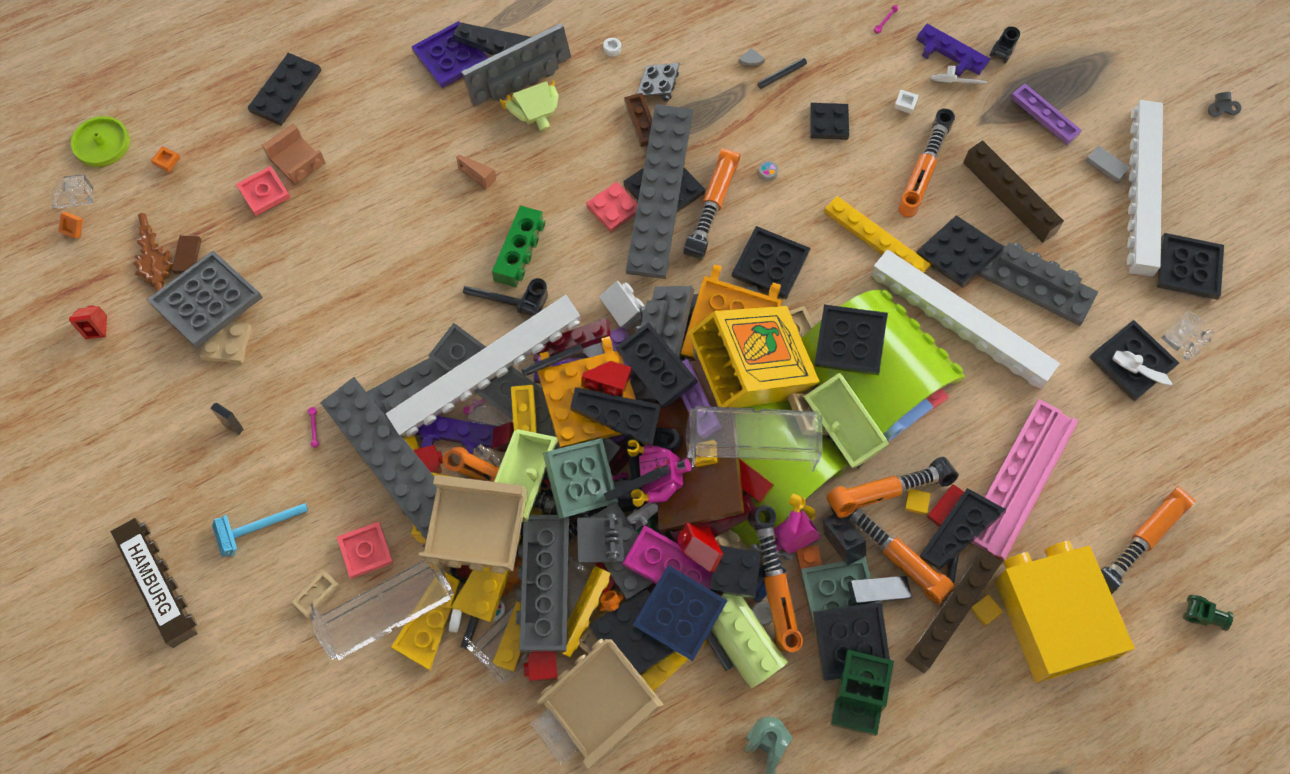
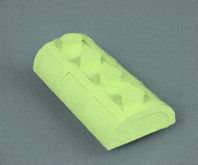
M840 373L804 396L852 468L863 464L889 445L883 433Z
M517 429L512 435L494 482L523 485L527 489L522 522H526L547 470L543 453L554 450L558 439L553 436Z
M723 594L721 597L728 601L712 627L711 632L747 685L752 689L785 666L788 661L743 597Z

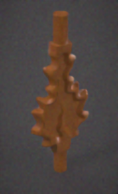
M140 213L138 214L140 223L139 235L142 238L137 240V243L142 247L140 252L143 255H135V258L138 260L133 263L138 268L135 275L144 277V283L151 282L152 286L155 287V291L158 292L163 288L164 278L170 276L168 270L173 267V262H169L170 250L162 252L163 247H158V244H155L156 233H152V228L148 224L146 214Z

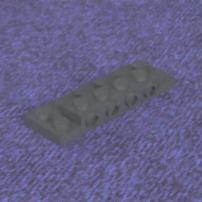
M559 23L462 71L461 73L471 103L475 106L489 98H492L493 101L504 100L507 94L521 91L522 87L527 84L534 85L543 76H552L555 73L554 71L559 69V63L571 58L564 26Z
M1008 243L1007 246L1002 245L1003 251L977 274L1079 326L1083 323L1098 294V291L1080 283L1082 278L1079 277L1076 271H1066L1060 268V265L1055 261L1047 262L1041 259L1042 257L1039 253H1029L1023 250L1022 245L1018 243Z
M655 286L652 300L647 301L646 306L641 308L642 322L641 325L637 326L636 331L649 322L679 358L695 291L692 286ZM631 369V386L636 400L658 402Z
M428 358L370 389L367 393L387 417V412L448 373V371L433 359Z
M529 515L528 521L524 522L523 544H519L518 556L523 557L522 566H518V579H522V588H517V602H521V611L516 612V625H520V652H567L569 516L559 519L558 515Z

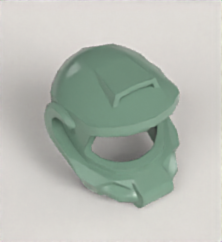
M766 716L758 719L746 736L747 744L744 751L746 753H754L759 748L767 752L765 774H775V769L793 737L780 719Z

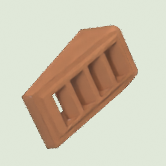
M462 155L456 156L458 169L483 188L487 189L496 181V173L493 168Z

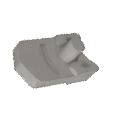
M647 503L639 510L634 509L633 513L627 517V520L637 530L642 525L644 526L648 523L647 520L658 511V505L656 503Z

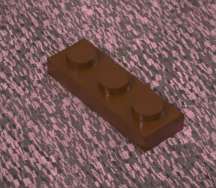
M643 93L624 97V102L640 146H647L652 117Z

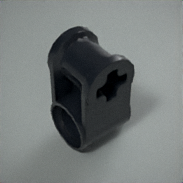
M1013 26L1007 27L999 40L994 44L989 56H995L1004 60L1006 64L1020 37L1019 29Z
M535 278L530 281L519 301L517 313L521 314L523 312L534 316L542 311L548 298L547 285L543 279ZM536 289H542L539 293L534 292Z

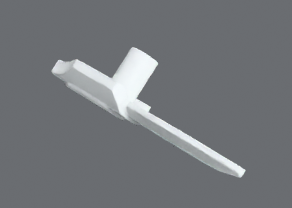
M948 66L947 74L931 76V80L937 82L987 84V81L957 78V75H955L956 66Z
M1117 350L1112 358L1120 366L1133 373L1139 371L1156 382L1169 386L1172 385L1166 374L1143 366V357L1141 355Z

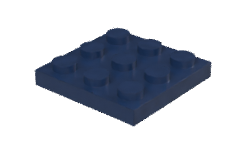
M668 565L633 625L693 661L728 600Z

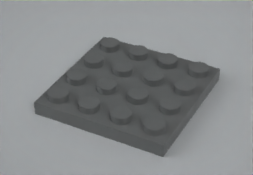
M211 251L147 300L197 349L263 297L258 290L217 253Z

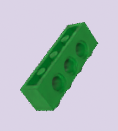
M522 205L519 206L493 267L492 275L494 281L517 287L519 281L523 280L525 275L524 268L526 264L529 265L532 258L531 251L538 244V234L545 227L546 221L543 220L542 211Z

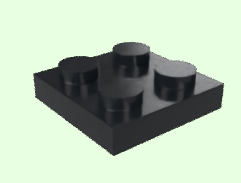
M810 103V138L848 140V104Z
M719 545L724 555L715 571L712 572L709 589L713 592L754 599L761 552Z

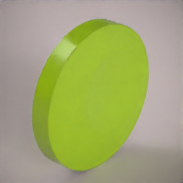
M98 116L86 120L76 128L71 137L73 153L80 162L91 167H104L117 162L124 156L130 145V136L125 126L119 120L109 116Z

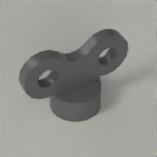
M1231 92L1215 94V103L1208 107V113L1212 117H1218L1223 112L1234 116L1241 111V104L1237 101H1232Z

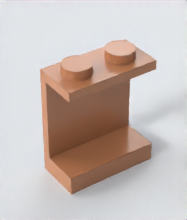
M294 123L262 144L267 157L294 185L304 180L313 171L321 168L325 163L322 152L320 150L315 151L301 137Z

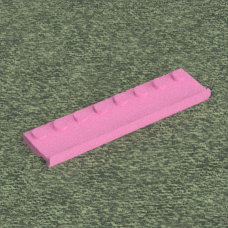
M1040 399L1036 402L985 495V498L1005 508L1006 513L972 542V544L982 550H986L1002 562L1010 552L1078 423L1076 418L1073 417L1071 419L1062 414L1061 410Z

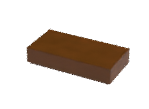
M179 235L172 267L174 274H182L197 263L201 244L199 236Z

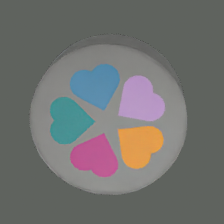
M764 161L760 164L758 174L761 179L771 181L777 177L778 166L774 162Z

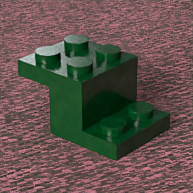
M847 650L843 674L838 680L830 725L873 736L878 735L881 712L887 706L894 664L893 660Z

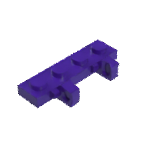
M928 23L916 38L917 41L925 46L922 56L926 59L934 51H937L958 63L959 65L955 67V75L958 77L966 69L980 75L991 59Z
M435 416L437 419L429 425L423 424L418 428L419 431L414 434L419 435L420 439L423 440L421 448L434 445L435 440H446L461 443L466 447L468 453L473 455L474 448L493 449V428L496 426Z

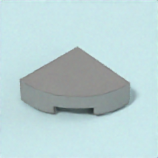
M751 48L739 58L738 63L743 66H760L765 62V58Z

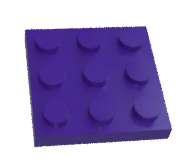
M459 21L411 46L414 54L441 89L462 78V71L488 59L483 51L453 40V33L459 26Z

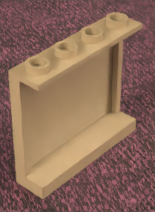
M435 475L433 484L437 487L425 550L424 553L419 552L418 556L425 559V563L431 565H439V562H446L447 566L461 568V565H469V569L483 571V567L492 568V572L505 574L506 570L513 571L527 489L523 485Z
M600 639L592 646V652L587 656L584 654L575 661L576 666L571 671L566 670L559 675V681L554 686L549 685L541 692L542 697L537 700L538 704L544 703L585 757L583 763L588 769L598 765L664 706L612 639Z

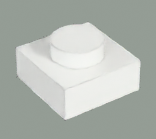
M900 90L894 109L912 114L919 95Z

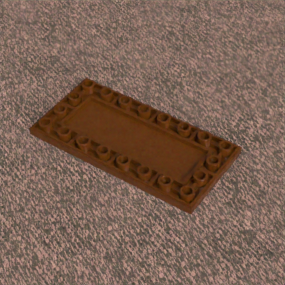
M700 360L693 361L691 364L722 428L703 439L699 435L681 396L665 409L662 406L660 407L656 427L674 429L682 436L681 447L672 453L681 460L687 458L691 463V471L682 474L683 486L676 490L667 501L657 502L659 531L662 533L683 528L686 522L697 525L744 513L734 409H719ZM715 440L717 442V463L700 467L695 466L693 444Z

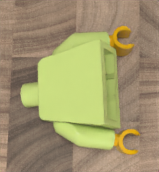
M551 80V85H548L546 81L513 93L512 100L510 95H506V101L500 99L503 109H507L519 120L525 121L528 125L536 122L539 130L544 131L550 128L547 118L551 117L557 108L559 95L555 88V81Z

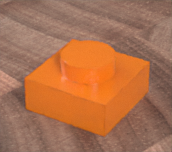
M162 146L151 162L153 165L170 172L181 157L178 153Z
M68 212L61 213L58 232L75 239L81 237L83 219Z
M818 545L804 547L795 551L800 570L822 565Z

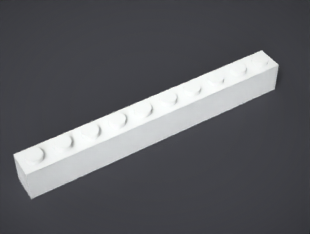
M1140 100L1131 111L1133 123L1130 133L1133 134V138L1130 143L1132 155L1129 165L1132 166V170L1129 175L1131 187L1128 194L1129 198H1131L1128 214L1131 216L1128 223L1130 237L1128 238L1127 248H1130V253L1127 257V265H1129V273L1153 277L1159 270L1161 263L1163 103Z
M888 249L874 265L871 276L875 281L884 284L893 293L902 296L908 303L923 310L927 316L941 322L945 328L956 332L960 338L974 344L978 350L992 356L996 362L1002 363L1014 374L1026 379L1032 386L1042 389L1060 365L1059 362Z
M564 295L387 412V417L399 435L403 437L413 436L419 431L418 428L420 426L431 424L437 419L435 416L441 412L447 413L455 407L454 404L461 400L463 402L473 395L472 392L477 388L481 390L490 384V380L494 377L500 378L505 375L510 366L522 364L526 360V356L532 352L533 354L540 352L544 348V344L549 341L554 342L562 337V332L567 329L573 330L579 326V321L582 320L580 314L568 296Z

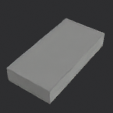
M1097 146L1086 159L1087 163L1116 183L1130 169L1128 165L1100 146Z

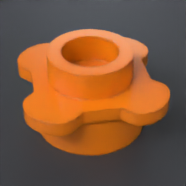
M616 591L605 592L600 597L601 605L599 610H616L620 605V601L624 598L623 595H617Z

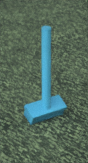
M306 503L234 530L230 528L227 515L214 519L212 527L221 557L235 555L237 550L235 538L307 512Z

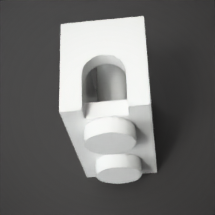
M616 281L599 297L619 326L631 330L642 320L641 308L645 306L641 300L634 297L632 294L634 291L628 283L621 285L619 281Z

